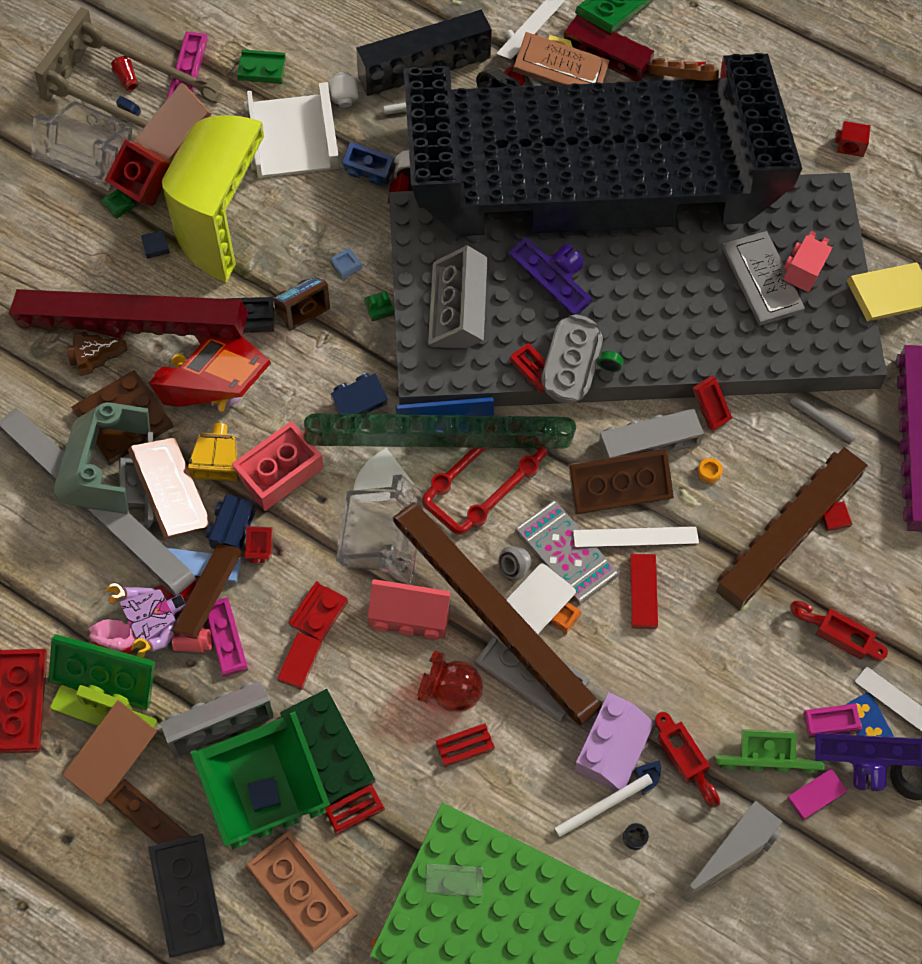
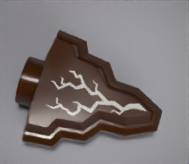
M86 332L73 333V345L67 346L70 365H77L80 377L93 373L95 368L104 366L108 359L117 358L128 350L125 340L116 338L103 339L99 335H88Z

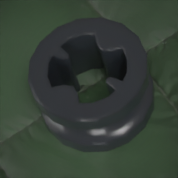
M639 823L629 825L623 833L624 844L632 850L643 848L649 838L648 830ZM637 830L641 833L639 837H643V840H638L634 843L631 841L632 836H629V833H634Z

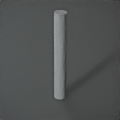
M794 395L791 399L790 404L851 444L856 436L798 396Z

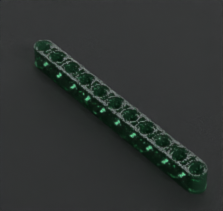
M315 413L305 418L303 437L306 443L313 446L568 448L573 442L576 423L569 417Z

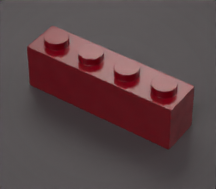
M576 15L564 32V39L570 40L573 48L610 60L607 68L636 82L641 81L646 75L648 64L652 63L654 57V50L616 32L610 34L579 15Z

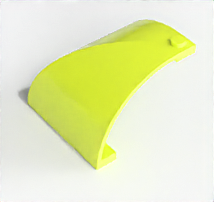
M218 115L204 118L196 122L189 129L162 179V186L173 231L182 251L206 274L227 283L236 262L226 210L264 138L262 121L241 116Z

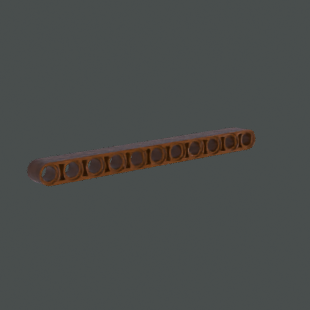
M411 502L392 518L401 533L578 725H583L601 709L600 702L417 503Z

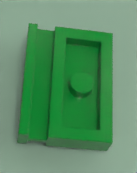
M242 49L237 73L238 81L282 84L286 53Z

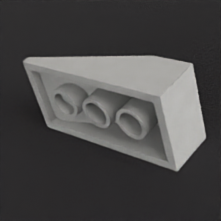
M755 801L691 883L683 899L688 901L758 856L762 849L768 852L782 833L778 830V827L783 821Z

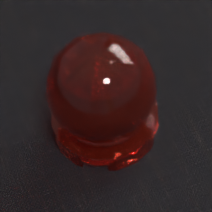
M435 650L429 662L433 663L430 673H424L417 700L428 704L430 699L434 698L441 708L453 713H462L473 708L481 699L483 691V680L477 668L464 661L454 660L447 663L445 661L446 655Z

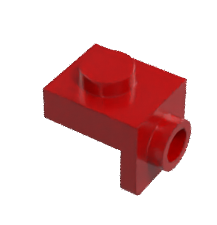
M247 526L246 550L243 558H250V563H265V559L272 558L273 527Z

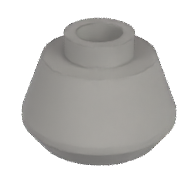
M505 547L499 554V568L507 578L519 580L530 569L531 557L523 548Z

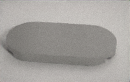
M571 315L569 318L562 319L553 333L541 381L546 393L558 402H578L585 397L590 389L603 337L601 331L599 332L595 322L588 317Z

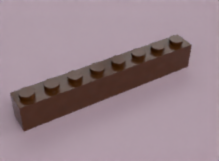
M845 447L838 454L833 452L826 461L827 466L823 470L819 468L810 479L812 482L808 487L804 484L796 493V500L793 503L788 501L780 511L782 515L777 520L771 519L764 528L766 532L761 537L757 535L748 546L750 547L749 551L746 554L741 552L733 562L735 566L730 571L726 569L717 579L719 585L716 593L740 611L819 525L828 509L838 503L859 481L868 464Z

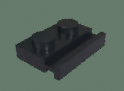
M273 297L226 298L241 299L248 311L243 333L274 332Z

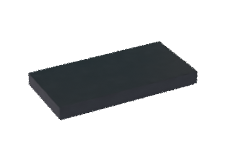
M203 833L149 846L148 849L169 958L225 945Z

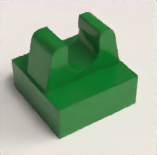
M387 291L364 297V303L371 321L394 315V309Z

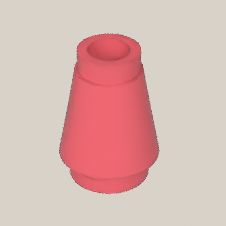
M202 628L197 639L179 635L173 636L172 647L174 652L206 653V650H211L212 636L210 630Z

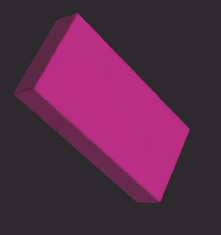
M857 704L810 709L803 712L808 738L816 737L817 732L845 734L862 730Z
M831 768L789 795L787 800L804 821L844 795L848 790Z

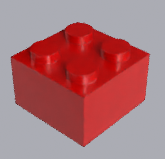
M125 139L104 181L136 201L154 206L163 188L162 179L171 163L142 145Z

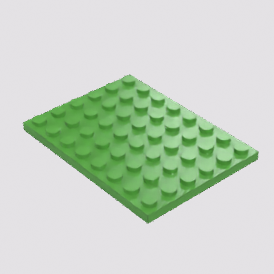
M442 802L369 957L382 964H615L641 901Z

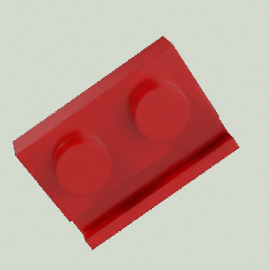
M316 581L290 619L289 626L298 629L299 632L323 641L347 605L348 598L327 586H322Z

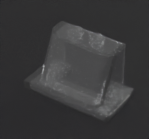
M73 101L49 118L41 114L34 117L31 157L110 191L114 186L104 180L124 140L130 141L133 126Z
M402 474L393 475L391 487L347 491L344 513L341 518V532L338 537L336 561L345 567L379 570L395 583L412 585L417 549L396 527L392 518L411 502L417 503L423 509L424 506L421 501L423 494Z

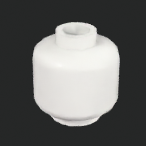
M339 72L330 79L328 85L331 101L339 104V107L342 108L352 106V103L357 101L359 97L356 78L348 72Z

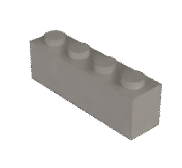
M694 408L689 410L680 409L670 415H656L650 420L642 422L633 421L623 427H609L600 432L599 446L604 458L659 449H667V452L670 453L701 445L704 433Z

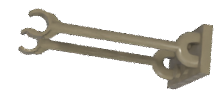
M83 7L78 10L34 71L42 100L49 102L53 95L60 97L71 95L141 128H144L149 121L70 86L66 79L70 77L75 64L82 60L83 53L88 46L95 49L104 46L197 88L202 96L210 102L218 103L223 96L222 93H218L222 84L213 78L197 79L104 37L102 32L91 24L89 10Z

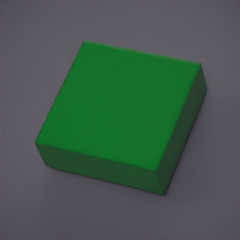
M119 189L102 199L103 205L116 219L135 207L132 199Z

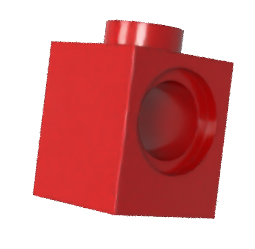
M843 121L841 130H836L834 143H838L837 153L864 157L869 144L871 125Z

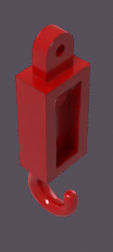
M793 601L790 604V610L793 615L803 621L819 626L815 635L862 660L866 655L876 661H882L887 657L888 649L874 640L876 633L830 608L826 615L822 616L811 613L813 607L805 602ZM854 634L863 639V646L861 647L850 641L851 635Z
M659 712L655 717V725L660 731L657 738L660 745L685 784L694 780L706 803L713 808L718 807L721 803L720 798L713 785L707 783L704 773L708 772L710 768L708 761L683 723L675 724L668 713ZM679 735L684 744L680 748H674L669 739Z

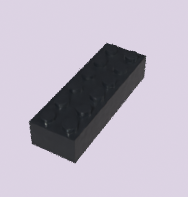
M481 9L356 47L358 78L366 95L370 96L405 85L404 68L442 66L454 70L476 62H483L491 58L492 29Z

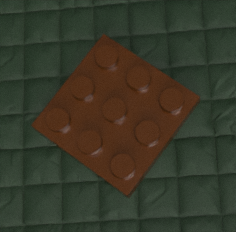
M135 370L71 406L77 418L107 402L148 408L150 432H153V439L174 427L172 421ZM100 428L96 445L111 465L128 455V449L131 446L143 444L146 435Z

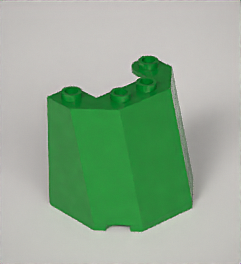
M295 711L284 718L198 751L193 750L190 752L224 846L231 845L232 850L248 844L246 838L254 834L261 838L274 833L272 827L283 824L284 828L297 824L299 823L298 817L309 814L310 818H314L326 813L324 807L330 805ZM274 777L281 805L254 812L248 784Z

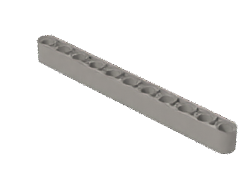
M17 408L13 409L0 420V431L55 483L64 452ZM81 507L174 596L179 595L196 580L193 573L129 512L124 514Z

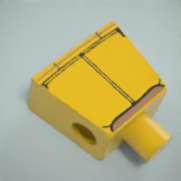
M215 423L213 424L212 433L199 434L188 465L192 479L238 482L239 477L232 467V463L238 459L235 436L227 434L228 426L226 424Z

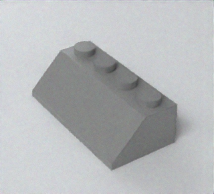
M468 245L433 262L428 339L430 347L466 349L484 341L487 257Z
M259 681L257 683H246L240 687V690L233 693H222L209 703L201 702L195 704L189 711L182 714H171L160 724L174 758H178L193 750L274 718L270 700Z

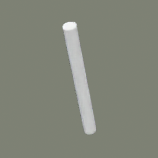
M648 774L642 776L554 828L559 837L567 834L653 783L652 779Z

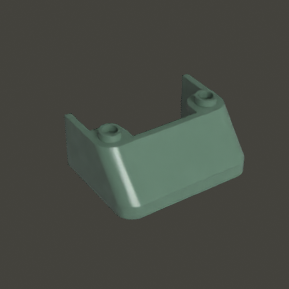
M107 402L97 406L74 421L55 481L54 494L56 500L62 504L128 514L126 488L101 484L103 479L102 471L99 467L91 465L90 461L100 428L147 435L150 432L148 408Z

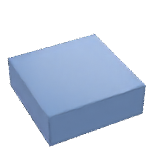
M350 248L330 258V264L342 280L362 269L361 262Z

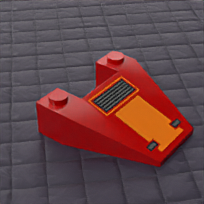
M194 335L200 346L180 368L163 366L155 372L154 377L148 384L163 405L181 407L238 398L247 392L271 362L243 336L242 338L233 337L226 339L218 336L204 338Z

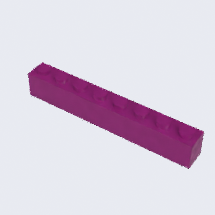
M904 345L901 353L897 354L896 368H900V375L897 378V389H901V396L898 399V410L902 411V418L899 420V432H903V440L900 442V454H904L901 476L905 477V484L902 487V498L906 499L903 521L907 522V531L922 532V346Z

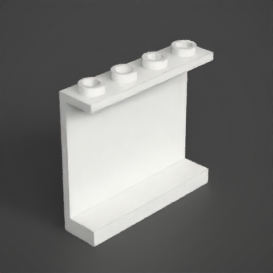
M328 82L319 83V95L253 102L252 91H247L248 100L244 101L245 114H250L251 119L262 121L264 138L251 161L252 170L257 169L258 178L339 169Z

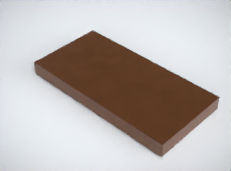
M667 449L568 464L575 514L674 498Z

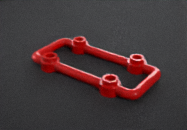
M505 418L496 426L489 425L483 430L482 439L445 474L438 473L432 477L431 487L422 496V505L451 532L457 535L465 534L473 526L480 527L484 525L487 521L488 512L524 477L530 478L537 474L539 463L547 455V447L513 418ZM507 428H511L534 447L537 452L533 456L521 458L518 470L482 505L471 506L467 512V519L459 525L431 500L436 495L447 494L451 489V481L488 446H498L502 440V433Z

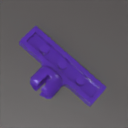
M525 237L509 251L510 257L571 315H579L592 303V298L572 280V276L584 266L580 253L577 250L572 252L574 247L567 244L562 246L554 255L548 256L531 240Z
M817 732L815 738V760L849 762L854 767L853 785L856 789L866 791L869 787V775H871V791H881L886 787L887 767L889 765L922 767V738Z

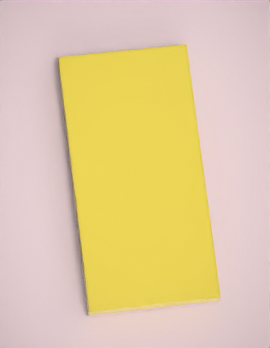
M917 262L853 275L846 280L867 322L922 309V270Z

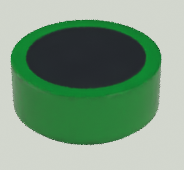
M613 351L601 352L598 359V365L610 372L620 371L624 362L622 356Z

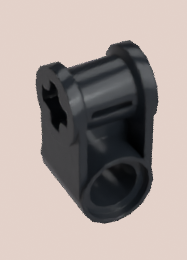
M499 68L482 71L476 77L478 88L520 87L518 81L509 77Z

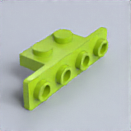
M61 685L50 706L52 711L96 727L100 725L117 700L133 711L127 698L119 694H114L113 696L104 694V690L94 685H89V687L80 685L78 690ZM133 711L155 729L157 725L155 718Z

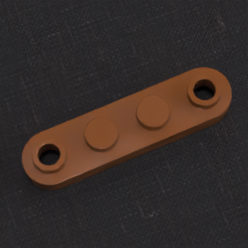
M654 58L652 63L648 64L649 74L703 81L719 79V69L714 68V64H702L701 66H698L697 62L681 64V60L665 62V58Z

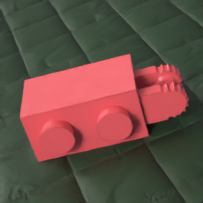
M813 231L810 232L809 236L806 235L802 244L797 242L791 254L794 258L789 256L783 268L787 271L783 280L807 292H810L832 250V247L827 245L829 239L824 238L820 242L815 239L816 233Z

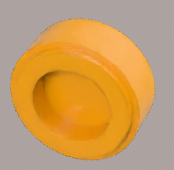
M714 458L702 460L697 469L699 479L707 484L718 482L723 473L721 463Z

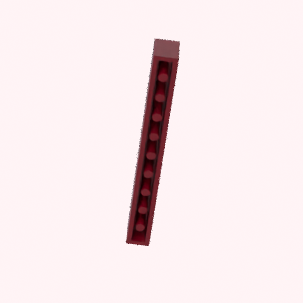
M16 289L9 315L22 328H63L69 331L82 329L90 332L102 330L112 333L121 331L133 334L153 333L155 335L175 334L178 336L198 335L204 338L218 336L231 339L233 337L242 338L248 311L241 299Z

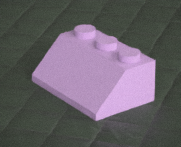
M608 692L577 759L574 772L615 791L624 788L628 784L654 722L633 703Z

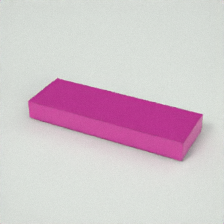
M229 598L219 599L213 606L207 620L222 676L226 677L246 671L248 667Z

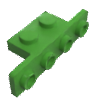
M742 729L740 755L714 754V761L723 769H736L737 765L747 766L748 770L762 771L763 767H774V771L790 772V768H799L803 773H817V769H825V764L821 760L796 758L797 733L792 731Z

